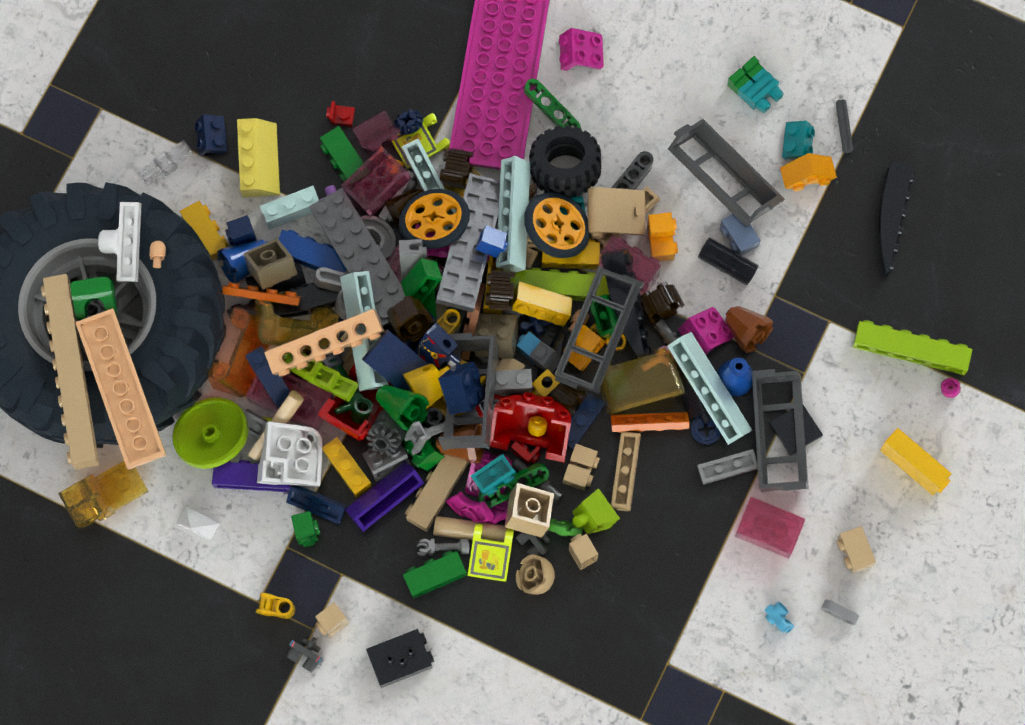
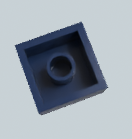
M474 362L454 365L438 378L450 415L471 411L485 399V389L481 385L479 370Z

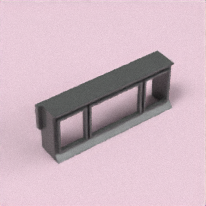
M704 119L692 126L687 124L674 132L676 137L668 147V150L746 227L785 200ZM692 138L708 151V153L695 161L679 147ZM714 157L745 189L730 197L699 165ZM749 193L762 205L754 211L751 217L736 203Z
M600 266L598 267L555 372V381L577 389V386L600 394L603 379L639 291L643 289L645 282L624 274L619 275ZM603 275L631 286L624 306L595 295ZM592 301L621 312L603 356L575 346ZM572 351L600 362L592 383L564 373Z
M472 333L449 334L458 345L453 354L460 360L461 352L489 351L488 368L478 369L479 376H487L483 417L455 418V414L450 415L448 407H446L444 437H439V443L443 451L460 448L490 449L498 343L494 335L473 336ZM482 424V434L479 436H453L454 425Z
M775 369L752 371L759 489L761 492L809 489L801 375L799 371L776 373ZM792 381L793 403L763 405L762 384ZM794 409L797 455L766 458L764 412ZM798 463L799 481L768 484L767 464Z

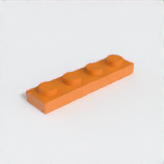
M228 282V285H224L222 288V294L289 305L298 306L301 300V296H296V292L285 291V294L277 293V289L266 288V291L258 290V286L247 285V288L239 287L240 284Z
M688 412L611 415L612 432L618 433L626 431L643 432L646 430L689 429Z

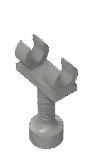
M422 539L417 547H424L425 549H419L420 552H417V555L420 557L427 554L432 556L435 551L439 550L459 551L460 554H469V539H460L458 543L435 544L434 539H430V541Z

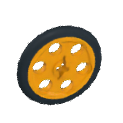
M431 189L421 192L409 200L402 209L399 217L400 233L405 240L422 239L423 247H427V249L445 247L455 242L466 230L470 217L469 207L460 195L450 190ZM435 201H443L439 206L433 205ZM418 208H425L422 213L415 212ZM450 209L457 210L456 213L452 215L447 214V212ZM415 223L421 224L418 229L412 228ZM446 225H453L452 229L444 230ZM435 232L433 237H426L427 233Z
M543 193L533 198L527 205L524 214L526 232L530 240L542 252L552 257L571 258L580 254L586 248L590 238L588 218L583 209L571 198L558 193ZM543 206L550 209V214L543 211ZM560 207L565 208L568 214H562ZM536 220L541 221L544 224V228L538 227ZM571 223H575L578 226V230H574L571 227ZM547 236L553 237L555 244L550 243L547 240ZM564 237L570 238L572 245L567 244Z

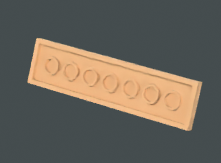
M112 308L75 322L127 469L129 470L166 456L114 309Z

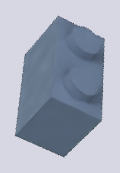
M734 214L721 220L720 232L730 241L729 245L732 251L734 250L742 256L759 247L761 240L751 224L746 227Z

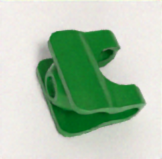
M108 277L89 278L71 283L70 289L74 312L78 321L87 318V307L94 300L102 301L105 311L113 308L117 314L114 283Z

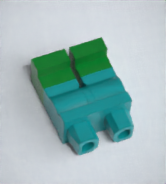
M755 56L746 62L742 69L739 68L728 78L727 86L750 105L753 110L757 108L762 113H765L771 107V104L766 100L767 98L771 97L775 102H778L784 94L778 87L779 81L760 65L759 60Z

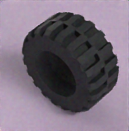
M565 125V127L561 128L556 126L553 130L548 129L544 131V134L541 133L531 145L529 152L530 174L533 182L541 191L544 190V193H558L569 198L574 195L578 197L582 195V192L587 193V189L591 188V186L594 187L601 175V149L595 137H591V134L586 130L583 132L581 128H571L570 125ZM564 155L576 157L581 161L578 165L571 168H558L550 164L554 158Z

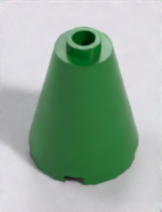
M383 385L377 390L376 400L401 429L408 431L413 423L420 421L422 424L428 414L426 406H429L426 397L390 385Z

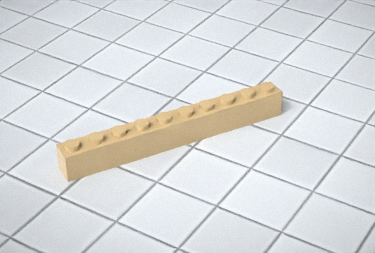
M67 274L43 278L44 285L41 286L43 298L46 297L47 301L44 304V311L46 316L49 315L50 321L46 324L48 333L52 334V340H49L51 352L55 353L52 363L54 370L58 372L55 382L57 389H60L61 395L58 396L60 408L63 407L64 414H61V421L67 430V433H64L65 444L69 445L70 452H67L68 463L72 464L75 470L99 465L79 333L75 323L77 321L70 289L71 283Z
M499 358L497 360L496 371L525 369V365L514 358ZM444 455L445 457L436 464L437 467L434 472L430 471L425 480L427 484L424 489L421 487L415 496L417 500L414 505L410 504L406 510L407 521L428 532L469 462Z

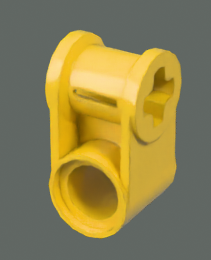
M448 309L437 323L448 334H454L461 325L460 313L455 309ZM450 316L457 317V321L454 323H449L447 319Z
M260 593L261 600L256 613L289 619L295 614L296 608L289 599L268 593ZM284 604H289V611L282 613L281 607Z

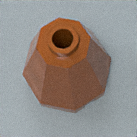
M735 306L726 312L725 321L739 347L745 353L754 352L757 349L755 345L758 342L762 345L773 330V321L770 318L749 309Z
M460 425L454 428L453 436H479L482 434V425ZM444 432L440 433L439 437H444ZM439 438L436 439V448L440 450L441 454L470 463H481L484 449L460 448L443 451L438 440Z

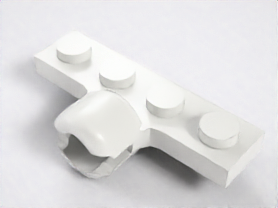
M120 202L118 229L102 230L98 236V247L102 253L117 254L116 281L138 282L141 203Z

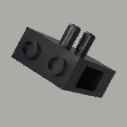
M415 629L366 649L381 688L433 668L431 663L435 661L431 651L427 652L424 645L427 644L424 633H419V630Z

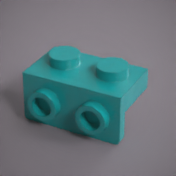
M808 121L786 122L782 157L785 160L798 159L808 153L813 154L812 142L815 136V129Z
M502 454L472 474L471 477L482 494L490 496L499 490L497 487L502 483L506 485L513 481L516 472Z

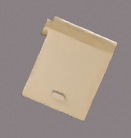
M604 187L587 189L588 230L592 238L601 239L603 235L608 233L645 235V190Z

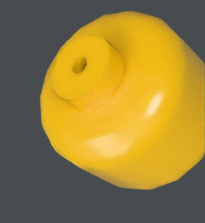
M533 416L529 419L528 432L531 435L539 437L546 433L547 420L545 418Z

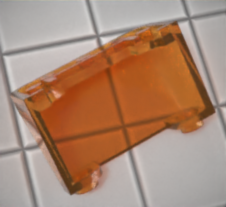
M234 306L230 318L231 323L236 328H239L241 333L229 363H214L208 372L207 378L213 389L239 398H246L251 394L257 376L247 362L245 355L260 346L263 347L265 352L268 351L273 335L269 327L249 312Z

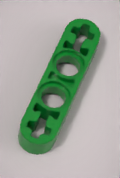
M530 79L526 82L523 88L524 93L555 126H560L561 128L565 127V125H573L574 127L581 128L580 123L540 81ZM530 86H536L535 90H529ZM541 98H548L550 100V105H543L541 103ZM554 111H561L563 118H555ZM567 118L568 121L563 125L562 123Z
M536 463L517 472L514 475L515 479L510 483L499 485L497 487L499 490L496 491L497 498L495 494L488 495L490 500L486 501L480 491L478 500L479 502L485 501L487 506L491 508L509 499L510 493L519 478H527V482L524 485L534 487L548 479L549 471L545 464ZM538 470H541V471H542V475H541V476H539V475L537 474V471H538ZM530 473H531V475H532V477H533V479H534V480H532V481H531L530 476L528 475V474H530ZM508 486L510 490L508 493L502 494L499 492L500 488Z

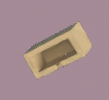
M576 444L570 464H568L563 478V484L585 491L586 486L590 487L594 477L591 475L592 469L597 468L600 460L597 457L598 451Z
M862 526L839 534L836 543L839 550L845 553L844 564L847 570L850 569L851 573H855L876 564Z
M578 534L571 539L569 552L580 570L597 561L598 552L587 534L583 536Z
M334 602L315 616L318 621L315 624L323 636L327 634L330 638L349 624L344 614Z

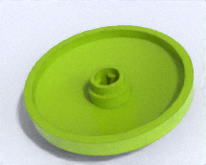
M220 397L203 399L196 402L192 407L187 408L178 418L173 429V446L179 457L192 467L202 469L218 467L233 459L244 447L249 433V424L243 410L235 402Z

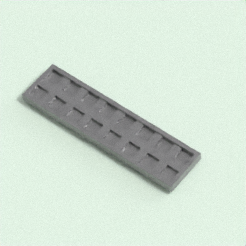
M472 173L469 174L463 196L470 211L469 222L464 233L450 245L436 298L437 304L474 312L488 254L475 249L484 227L487 225L495 228L499 214L500 180Z
M341 188L309 207L348 273L369 271L375 309L382 327L385 328L390 325L388 323V309L405 298V294L396 275L345 191Z

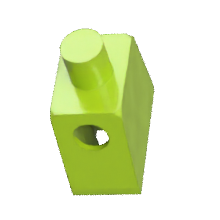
M597 489L573 510L575 517L572 521L575 527H582L586 533L591 534L611 528L620 518L602 492Z

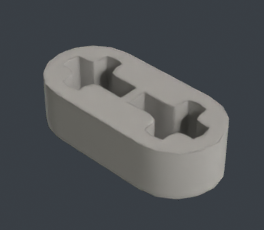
M825 599L821 607L824 612L851 625H855L859 618L857 613L831 600Z

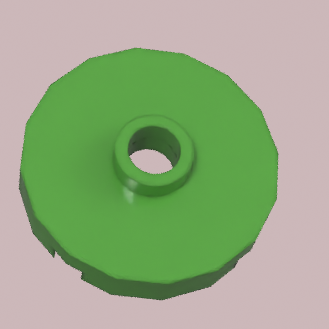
M554 518L550 519L549 531L561 536L582 535L583 528L575 527L573 522L567 520L557 521Z

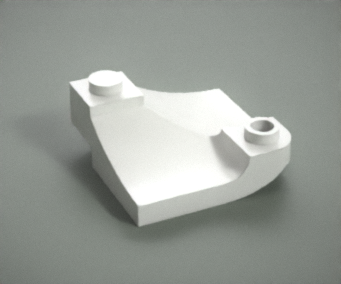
M266 422L262 455L258 464L257 483L319 487L322 467V438L319 432L314 428Z

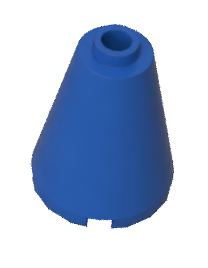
M258 240L218 250L217 258L218 261L222 260L223 262L221 269L230 282L239 283L250 274L243 253L267 242Z
M743 358L728 360L721 364L717 370L718 376L731 396H743L753 386V370Z

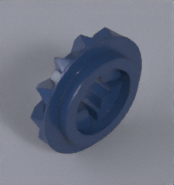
M411 108L408 112L403 110V114H397V119L394 120V127L399 134H413L421 128L423 117L418 110L413 111Z
M710 415L711 421L706 423V425L712 430L709 431L708 437L704 431H699L704 427L701 416L696 417L692 422V436L700 444L709 445L714 443L721 435Z

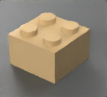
M517 483L509 496L505 527L542 538L550 526L554 493Z

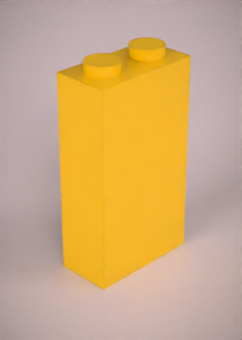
M899 428L882 445L880 451L931 495H934L936 492L941 493L951 482L948 478L952 473Z

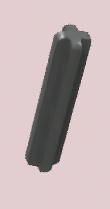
M845 99L837 100L836 109L843 153H851L853 151L847 103Z

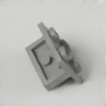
M401 444L396 452H391L390 455H387L386 452L380 455L378 451L372 450L373 447L362 453L376 482L385 478L405 461L411 465L408 455Z

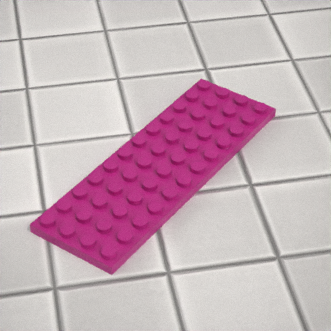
M475 0L449 151L450 148L473 152L474 155L473 158L470 157V163L475 167L501 170V160L513 156L524 159L533 102L526 96L523 88L528 80L537 79L550 0ZM530 86L529 90H535L536 86Z

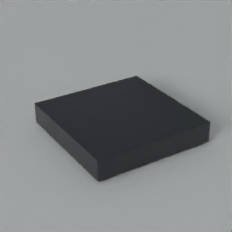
M803 405L805 443L807 446L821 438L823 434ZM791 409L769 423L790 456L797 452L794 409Z

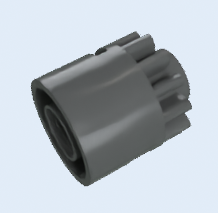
M382 410L370 428L366 439L369 440L368 445L373 446V451H378L380 455L384 452L390 455L391 452H396L407 431L401 429L385 410Z

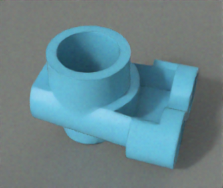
M778 601L775 605L770 604L764 610L767 613L766 619L772 625L776 624L782 633H788L794 628V625L786 619L785 616L789 611L781 602Z

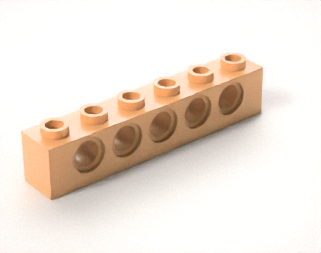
M371 309L264 353L272 374L281 377L289 374L290 369L297 367V370L307 367L310 361L320 362L325 360L328 354H340L348 346L352 348L363 344L362 341L368 338L370 341L381 337L380 334L384 332L377 311ZM361 324H364L366 326V332L362 335H359L357 333V327ZM346 331L348 338L346 341L341 342L339 334ZM323 339H328L330 342L327 349L321 348V341ZM306 346H310L312 350L309 356L303 355V349ZM288 353H292L293 361L287 364L285 356Z

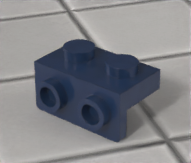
M203 114L195 122V131L197 132L196 147L199 150V156H203L207 152L225 154L227 152L224 116Z

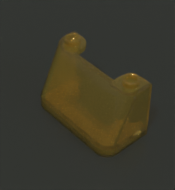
M256 299L254 306L257 336L262 343L281 346L338 323L339 314L334 310L325 307L315 308L311 313L310 321L276 315L273 313L274 307L269 301ZM323 339L321 341V348L327 349L330 342L328 339ZM306 346L304 349L311 350V347Z
M666 347L655 350L656 354L613 366L610 363L601 384V391L608 415L685 394L682 380L670 350H666Z

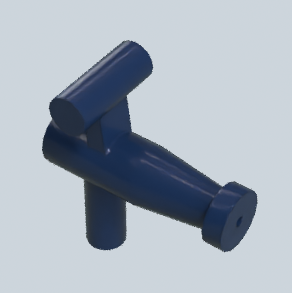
M528 316L530 323L522 322L518 334L520 336L525 335L527 330L533 328L535 336H539L546 332L545 326L553 325L554 323Z

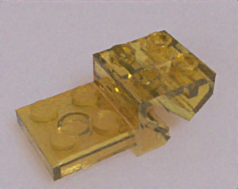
M125 461L96 477L93 474L89 475L58 494L76 527L79 529L91 525L96 519L99 521L105 520L115 514L116 510L149 491L137 469L134 467L128 470Z

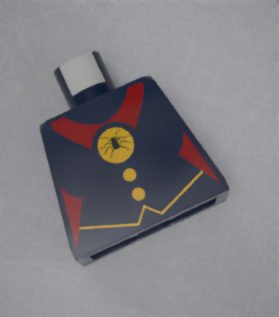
M437 322L424 334L414 351L428 364L432 363L437 369H440L445 363L452 367L459 365L461 362L453 354L458 346L457 343Z

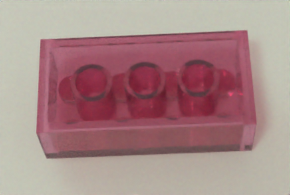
M291 374L281 376L289 391H296L304 400L290 421L319 431L324 420L318 416V412L329 398L334 399L333 394ZM256 376L246 395L248 401L276 414L278 411L277 407Z

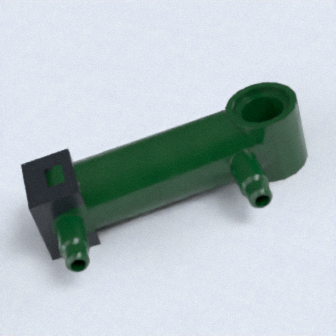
M332 353L326 356L325 360L321 361L323 365L338 371L341 376L352 380L344 369V361L339 354L333 355ZM357 388L349 402L342 399L345 404L334 409L336 415L350 410L351 419L357 424H363L365 420L368 421L373 404L369 399L364 398Z

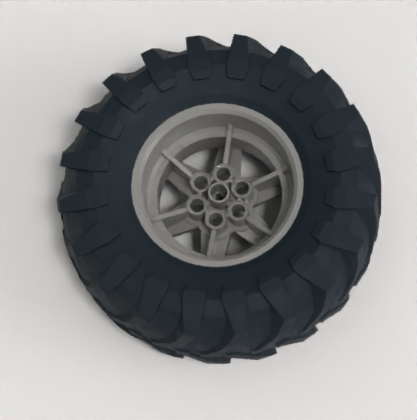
M76 182L66 184L67 193L45 191L30 196L32 204L30 208L9 211L0 217V224L3 227L0 230V408L12 419L45 439L65 444L64 433H67V430L61 421V414H64L63 407L60 408L58 396L61 395L60 389H57L55 382L58 372L54 370L52 363L55 353L51 352L49 344L50 338L46 324L49 315L46 316L44 311V304L47 301L46 297L43 298L41 286L44 285L43 278L67 274L69 280L78 276L79 281L98 278L96 272H108L117 275V254L102 253L98 247V236L102 230L118 229L120 202L141 203L138 282H123L114 288L117 306L116 316L124 338L133 340L128 346V350L157 430H164L175 423L172 417L174 414L192 407L202 394L198 389L215 374L219 364V360L215 359L226 337V325L223 320L225 296L222 294L223 290L218 272L208 250L194 229L166 204L144 192L140 195L126 186L105 182L104 188H100L88 183ZM154 241H162L166 247V254L164 260L161 261V268H154L153 260L149 256L150 245ZM139 295H141L143 303L142 321L123 313ZM94 300L89 303L87 318L105 311L102 301ZM79 334L80 346L82 349L84 346ZM83 361L97 448H103V444L119 445L90 362Z

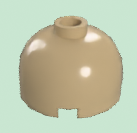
M532 554L525 557L520 563L523 565L516 572L518 588L532 595L547 592L555 579V571L552 564L544 557Z

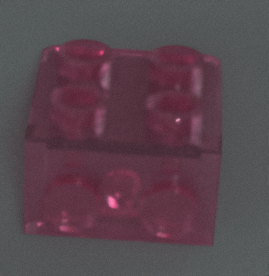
M385 110L352 128L362 148L372 151L382 147L381 143L388 140L390 142L398 137L397 134L401 132L399 128L393 126Z

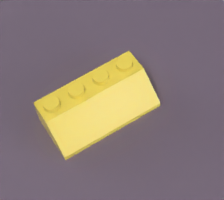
M257 118L237 119L239 177L242 197L280 195L277 124Z

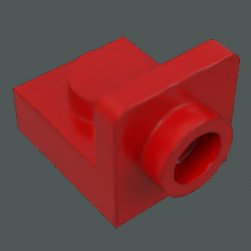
M332 101L331 107H327L326 118H329L330 125L353 127L355 107L336 105V102Z
M515 441L511 446L510 451L515 456L520 457L527 465L531 462L534 464L541 456V447L539 446L531 453H529V448L523 443L519 444Z

